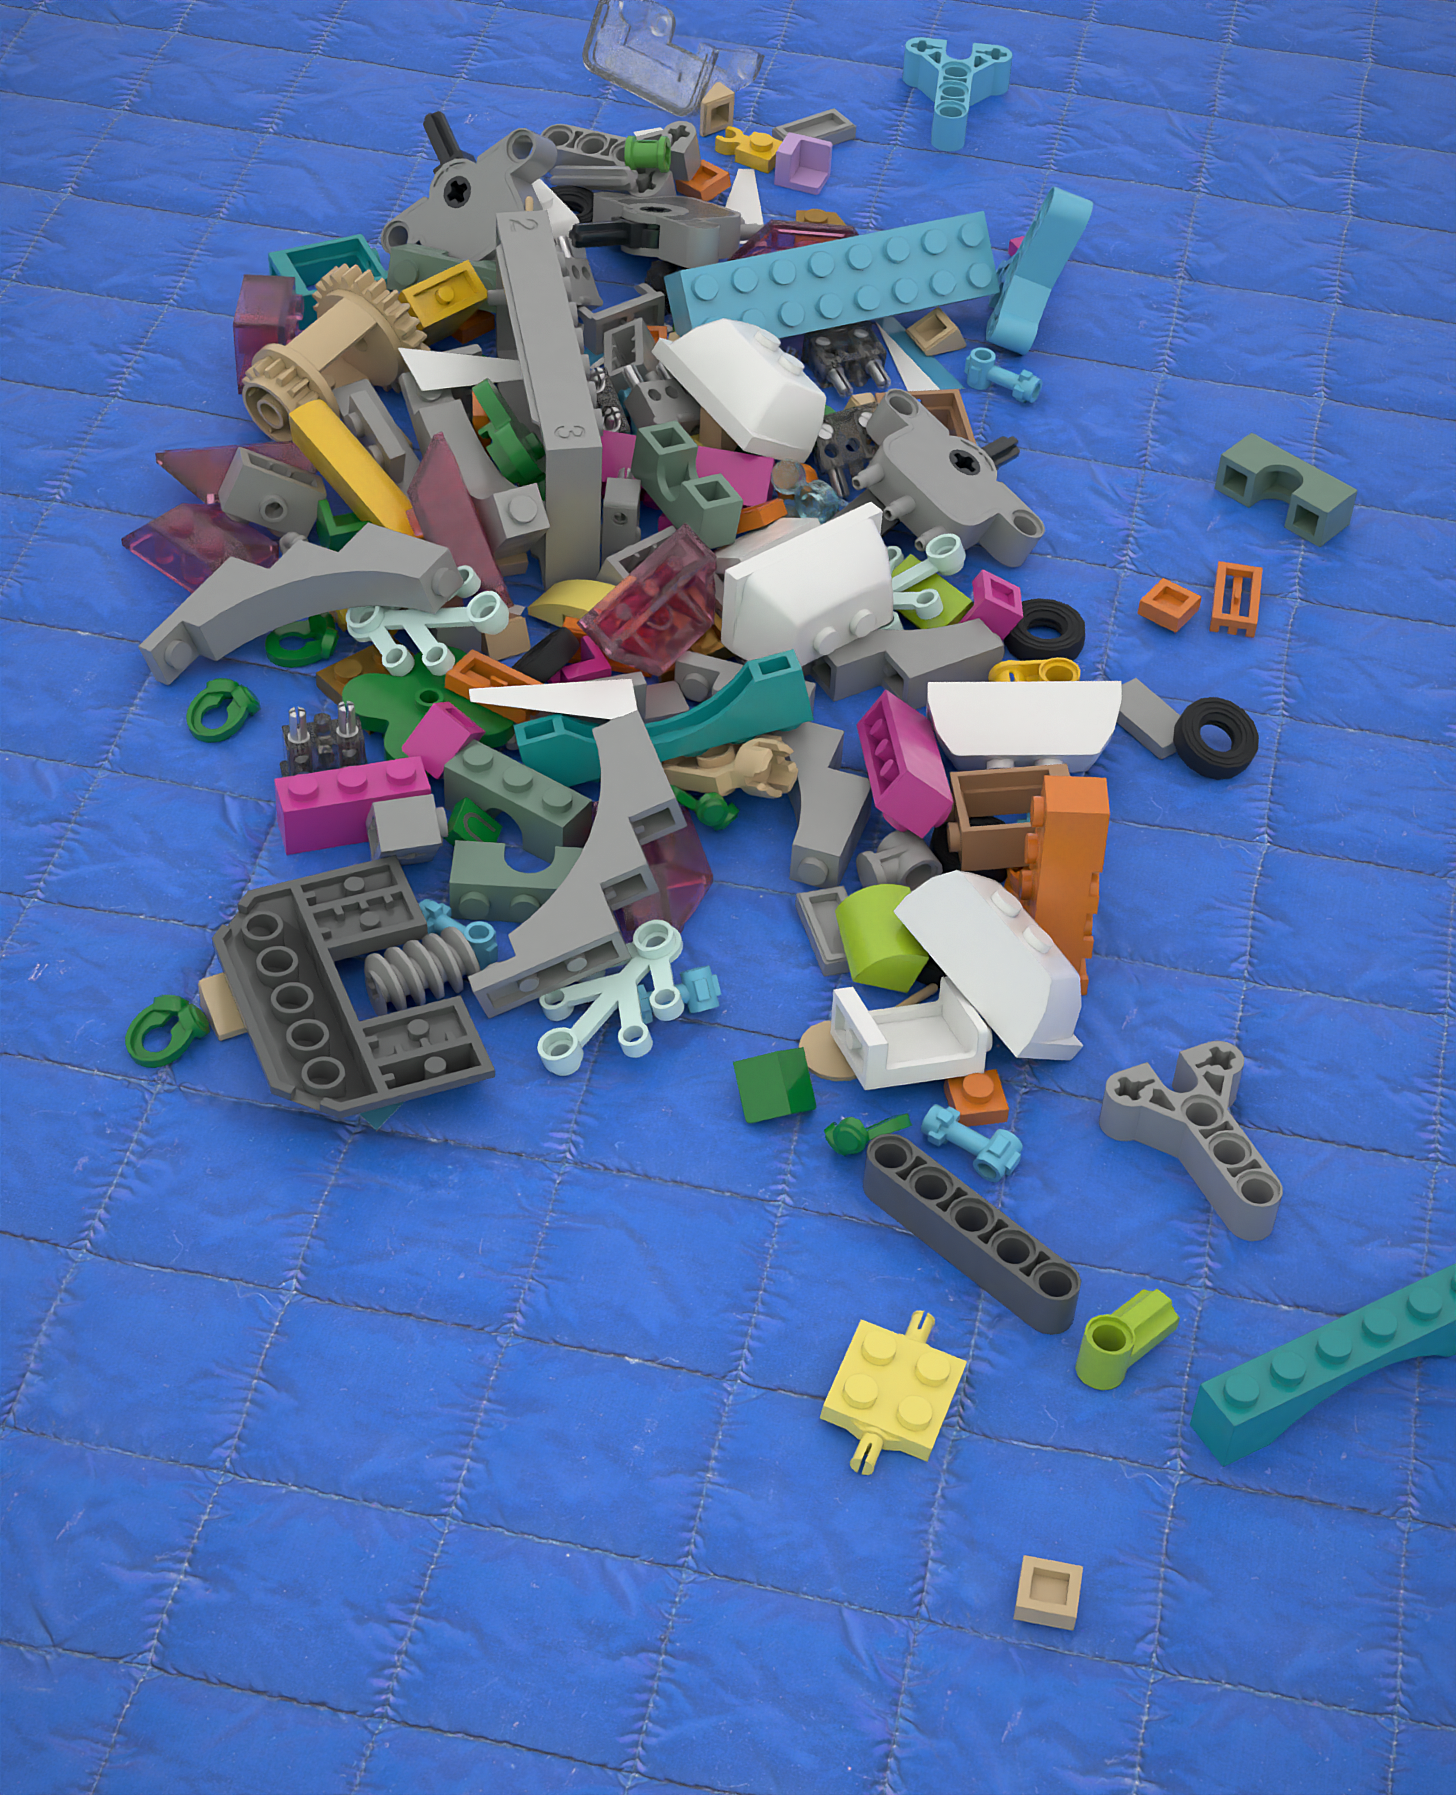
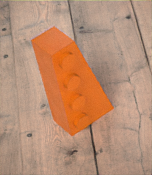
M1044 775L1041 796H1032L1030 824L1031 827L1036 828L1035 833H1026L1024 860L1025 864L1030 865L1029 870H1020L1019 900H1024L1022 907L1051 937L1056 946L1074 966L1080 976L1081 995H1087L1089 979L1086 972L1085 958H1092L1094 943L1092 936L1093 914H1097L1099 872H1103L1110 818L1106 778Z

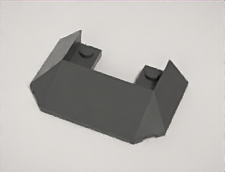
M396 855L249 890L238 903V912L228 926L222 924L212 937L213 948L271 1094L339 1119L495 1077L494 1066L461 995L359 1021L334 961L402 945L410 940H421L428 934L426 919Z

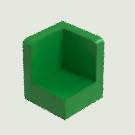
M318 500L316 532L321 547L339 552L368 522L372 523L371 521L362 522L354 512L333 516L328 500Z
M804 1047L775 1051L733 1062L747 1123H756L816 1109V1101Z

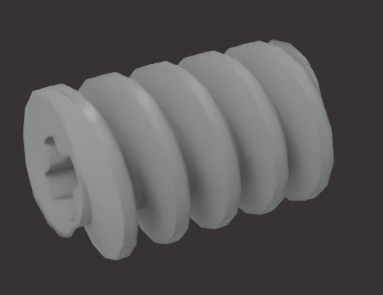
M450 926L442 930L440 937L437 934L430 933L422 938V943L417 940L407 941L403 945V950L399 947H390L385 951L384 958L380 954H370L365 959L364 965L366 990L372 1007L378 1016L388 1014V1002H392L397 1011L407 1009L406 996L408 995L412 997L417 1006L425 1005V989L427 988L430 989L436 999H443L445 996L444 982L447 981L454 992L460 993L463 991L462 976L467 975L468 977L481 971L476 955L467 939L458 929Z

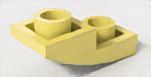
M574 579L561 581L551 586L527 607L528 615L562 627L566 616L605 623L626 604L625 589L592 580Z

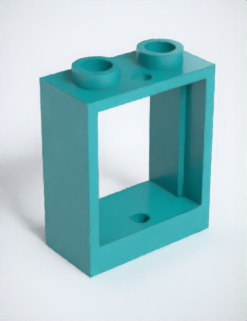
M362 234L268 253L270 288L276 298H283V302L280 305L296 332L304 331L318 319L317 312L313 309V306L318 302L312 297L317 289L308 291L306 286L317 284L334 267L337 266L339 268L343 264H347L351 268L356 264L362 273L368 269L371 270L376 282L381 278L385 279L387 286L388 270H384L377 250L370 248Z

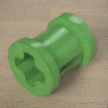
M628 136L625 142V166H629L631 170H636L637 168H656L661 173H668L671 164L670 139L668 136H661L659 140H637L636 136Z

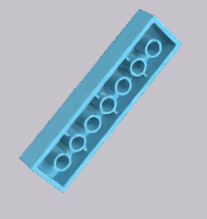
M984 211L681 270L664 276L675 332L680 337L697 326L725 318L756 325L772 333L780 340L1000 293Z

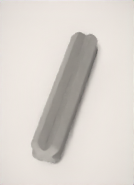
M558 165L552 169L553 176L550 178V182L552 185H573L588 190H632L636 187L635 180L638 178V173L636 170H631L629 166Z

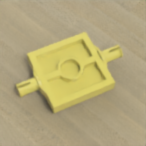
M915 1311L912 1314V1319L905 1335L897 1334L861 1319L824 1402L820 1419L847 1429L860 1440L854 1456L850 1460V1466L855 1472L858 1473L864 1456L868 1455L862 1475L873 1473L874 1466L882 1449L902 1451L928 1462L963 1375L967 1361L926 1344L929 1334L935 1325V1319L931 1314L927 1313L922 1328L918 1329L924 1311Z

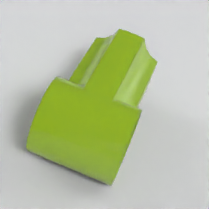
M1143 1289L1111 1315H1098L1090 1319L1085 1327L1075 1366L1077 1375L1082 1382L1091 1388L1099 1390H1110L1119 1386L1125 1379L1127 1369L1177 1329L1180 1317L1172 1306V1300L1158 1289L1154 1291Z

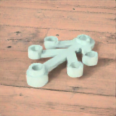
M943 534L932 539L926 546L928 557L926 560L892 578L893 610L915 609L917 616L921 619H932L942 612L943 604L936 590L925 589L920 592L902 591L936 572L947 576L953 575L963 568L966 553L960 538L955 534ZM897 546L886 547L891 574L905 560L901 549ZM893 611V620L878 629L903 630V626L898 614Z
M463 565L457 567L464 584L451 598L455 595L461 598L474 595L480 588V578L470 566ZM494 591L479 593L469 602L467 607L440 608L435 614L412 608L399 610L401 607L397 606L349 608L346 613L349 634L359 642L372 641L382 654V664L391 675L400 677L412 670L415 659L404 645L395 643L388 630L405 629L422 652L424 665L433 675L441 676L453 668L455 656L445 644L437 642L428 628L475 626L481 633L495 635L502 632L509 622V609L501 597Z
M663 920L648 921L637 928L633 936V942L626 944L631 958L609 967L627 964L620 973L604 977V969L579 980V984L562 987L539 998L546 1018L552 1021H560L570 1016L575 1005L595 1000L571 1029L565 1027L555 1028L546 1032L540 1038L537 1049L548 1071L559 1076L574 1073L580 1067L584 1052L582 1048L618 1007L622 1026L618 1032V1040L624 1054L628 1057L637 1058L651 1050L653 1040L648 1027L643 1023L637 985L651 970L655 990L651 993L649 1001L656 1018L662 1021H670L682 1014L684 1003L679 990L674 987L671 963L679 957L683 949V941L677 929ZM561 1001V1002H560L559 1004H557V1005H552V1004H554L555 1002ZM672 1001L667 1005H662L664 1002ZM636 1037H641L637 1041L630 1042L632 1039Z

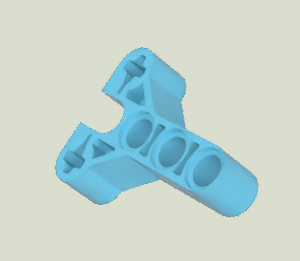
M924 37L912 38L905 44L902 79L907 85L917 87L935 102L931 144L942 151L960 150L965 144L969 107L991 95H1001L1008 91L1013 58L1012 52L1008 48L999 45L973 43L971 56L967 59L957 60L946 54L947 40Z
M1055 186L1050 189L1016 254L1008 261L1003 260L996 270L1000 293L989 296V306L993 307L994 310L987 322L986 341L1024 356L1029 352L1036 337L1038 325L1050 292L1088 224L1093 209L1092 201Z

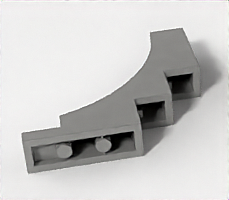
M411 371L402 373L398 379L427 473L444 501L450 500L460 533L474 529L484 563L527 552L550 528L537 483L517 487L500 473L479 441L461 399L454 400L450 388L421 391Z
M368 522L339 552L299 539L270 569L230 556L138 648L156 681L170 685L199 655L218 661L254 638L306 617L329 611L366 606H397L435 614L464 582L449 548Z
M713 570L697 574L696 590L722 619L724 583ZM980 618L959 624L929 629H876L868 635L834 650L828 655H824L801 666L803 675L807 676L810 674L833 702L882 686L885 690H888L916 710L927 704L928 682H989V671L996 664L1002 662L1005 650L1001 638L996 633H993ZM738 655L734 656L739 664L745 665L747 660Z
M682 649L675 663V682L678 683L685 699L703 703L728 684L744 665ZM805 681L813 714L816 683ZM808 721L791 731L781 732L775 730L764 734L781 736L782 741L794 751L791 755L784 757L785 760L795 762L798 768L797 779L792 789L787 793L794 808L798 826L792 844L789 879L827 889L839 887L870 817L873 794L869 778L839 771L842 762L845 731Z
M638 710L613 718L608 723L592 729L599 752L601 791L597 814L590 836L570 873L553 895L528 920L508 934L516 956L503 962L492 963L484 970L468 976L473 993L488 1019L631 958L613 911L660 891L641 846L687 826Z

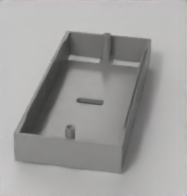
M547 210L496 213V289L487 290L488 306H496L497 358L519 360L523 380L497 382V388L519 422L523 423L530 432L533 431L544 445L546 453L545 501L542 500L550 528L530 548L531 556L538 559L544 592H546L555 583L565 580L595 581L600 570L602 443L600 436H603V417L601 408L595 409L597 406L596 386L594 381H590V362L588 354H584L582 328H577L576 302H571V280L569 276H566L564 251L557 252Z

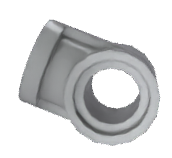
M908 829L906 832L896 830L890 833L879 844L876 853L869 850L859 853L856 858L857 872L863 888L879 884H897L910 887L912 892L930 878L942 875L943 872L942 864L924 839Z

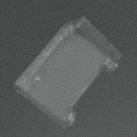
M599 0L582 52L583 63L591 73L680 117H693L700 114L701 101L716 82H721L735 93L756 80L765 55L747 47H738L733 50L717 48L709 43L701 42L698 47L699 51L696 54L671 43L676 28L673 12L666 6L653 0Z

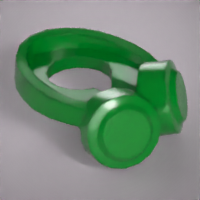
M329 612L310 616L306 621H295L271 631L265 640L267 658L275 665L289 668L309 665L322 658L328 660L334 654L339 639L338 630H336L334 619ZM289 636H297L303 639L313 638L316 640L306 642L305 646L297 650H287L279 644L282 639Z
M226 678L213 679L206 683V688L190 703L186 714L188 728L191 734L199 741L207 743L223 741L234 735L242 727L248 713L253 716L261 710L260 701L248 687L242 684L239 685L236 681ZM224 699H233L226 709L228 712L227 721L221 727L209 729L202 725V718L208 710L218 708Z
M670 784L677 802L694 811L701 823L711 826L715 831L723 830L738 817L740 810L735 804L731 802L727 805L725 799L716 792L705 793L700 800H697L681 788Z
M160 995L159 997H154L153 1004L142 1010L131 1022L125 1036V1045L130 1057L136 1064L148 1068L162 1067L178 1059L188 1049L194 1037L200 1040L209 1034V1021L201 1009L192 1003L189 1004V1001L183 997ZM172 1016H178L179 1021L170 1030L172 1036L169 1045L159 1052L147 1051L143 1045L147 1033L157 1027H164Z
M908 1113L894 1115L866 1128L861 1120L854 1117H846L838 1124L832 1122L824 1129L826 1141L839 1155L846 1157L849 1154L861 1152L873 1138L910 1127L912 1123Z

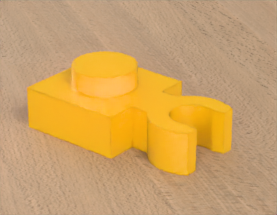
M727 126L725 137L717 135L715 138V151L722 155H735L736 163L768 174L775 168L776 151L783 141L777 140L769 134L755 131L750 136H747L740 129Z

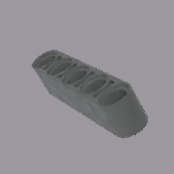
M882 1134L872 1139L868 1144L863 1190L873 1203L1033 1329L1044 1334L1053 1335L1060 1334L1070 1328L1074 1321L1081 1286L1079 1273L1073 1266L908 1139L896 1134Z

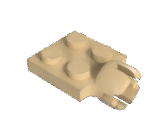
M768 734L757 735L754 739L743 744L728 743L709 748L702 755L695 757L680 756L662 761L661 763L670 784L684 791L716 792L721 796H726L735 791L736 788H741L748 795L770 799L782 797V793H788L792 789L798 774L795 762L786 761L784 758L791 755L794 751L782 741L781 736Z

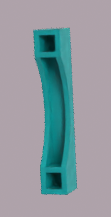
M794 649L747 661L735 677L708 700L687 712L662 721L645 723L644 725L662 763V761L680 756L695 757L702 755L709 748L728 743L743 744L754 739L757 735L775 730L781 732L791 731L798 728L802 723L814 720L803 671ZM556 713L513 725L523 765L568 788L588 781L601 782L599 752L592 729L603 724L582 721L566 714Z
M1456 1263L1201 1383L1190 1426L1220 1464L1225 1467L1270 1445L1288 1427L1316 1405L1343 1387L1371 1372L1395 1362L1418 1356L1440 1355L1451 1357L1455 1355Z

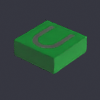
M465 797L455 804L447 823L448 837L443 838L453 847L455 840L496 843L503 826L468 797Z

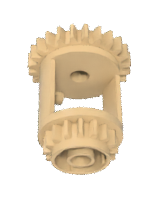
M343 264L339 268L337 266L334 267L315 284L317 291L313 293L312 297L318 303L313 306V309L317 312L318 319L286 346L275 343L268 344L254 355L252 367L245 372L247 376L242 379L245 385L242 391L244 405L256 425L276 442L284 445L294 444L288 414L307 402L317 399L324 400L340 419V410L332 392L333 389L367 379L374 386H382L386 392L393 388L396 393H400L402 389L398 378L402 373L410 372V369L398 348L431 351L427 345L422 343L427 338V335L416 328L420 320L416 317H411L407 312L410 309L409 303L401 304L398 301V291L395 289L389 292L386 289L385 279L381 278L376 282L369 269L362 273L356 264L351 268L347 264Z

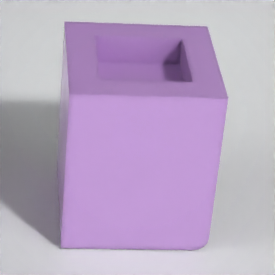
M789 132L776 151L774 185L818 195L830 177L833 144L829 141Z

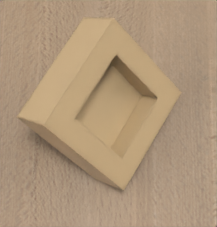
M1023 1555L1013 1619L1074 1631L1083 1566Z

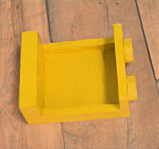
M469 260L406 288L398 294V301L401 304L409 303L410 309L407 311L408 314L420 320L416 328L427 335V338L422 341L427 346L451 336L488 298L487 290Z

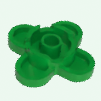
M486 378L472 387L478 402L491 420L478 429V433L483 439L491 437L493 443L488 445L486 449L503 476L512 484L518 482L520 487L537 483L541 498L545 501L546 453L544 445L533 431L530 432L523 423L519 422L499 390L489 378Z
M447 646L455 656V664L467 654L458 648ZM421 651L414 656V667L405 676L400 677L381 673L363 674L350 680L342 691L346 720L348 721L347 701H351L355 706L356 726L363 730L382 733L385 761L409 757L402 751V746L434 703L450 702L486 731L479 742L490 748L506 744L515 734L513 725H516V722L475 702H470L469 699L445 688L446 674L441 676L433 675L424 665ZM425 770L427 777L432 776Z

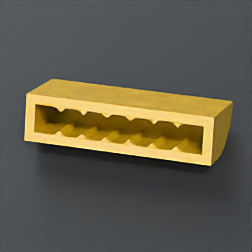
M317 399L307 402L288 414L292 441L362 522L371 521L372 524L441 545L440 534L324 400Z

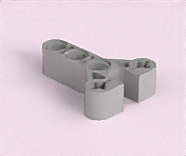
M677 121L667 125L663 130L636 136L637 140H659L661 136H668L671 143L670 169L668 173H661L656 168H637L638 178L635 180L636 187L632 190L616 191L637 198L676 196L674 180L690 181L702 162L695 126L687 121ZM567 124L551 125L541 133V136L552 140L556 145L558 153L554 167L558 165L625 166L626 137ZM552 169L549 171L551 175H553Z
M1211 1041L1180 1051L1172 1083L1175 1092L1168 1089L1161 1082L1148 1062L1111 1075L1106 1081L1099 1116L1101 1130L1108 1137L1115 1140H1135L1177 1157L1226 1227L1235 1236L1248 1241H1258L1268 1237L1274 1228L1283 1187L1277 1176L1227 1110L1236 1100L1244 1067L1242 1052L1236 1046L1224 1041Z

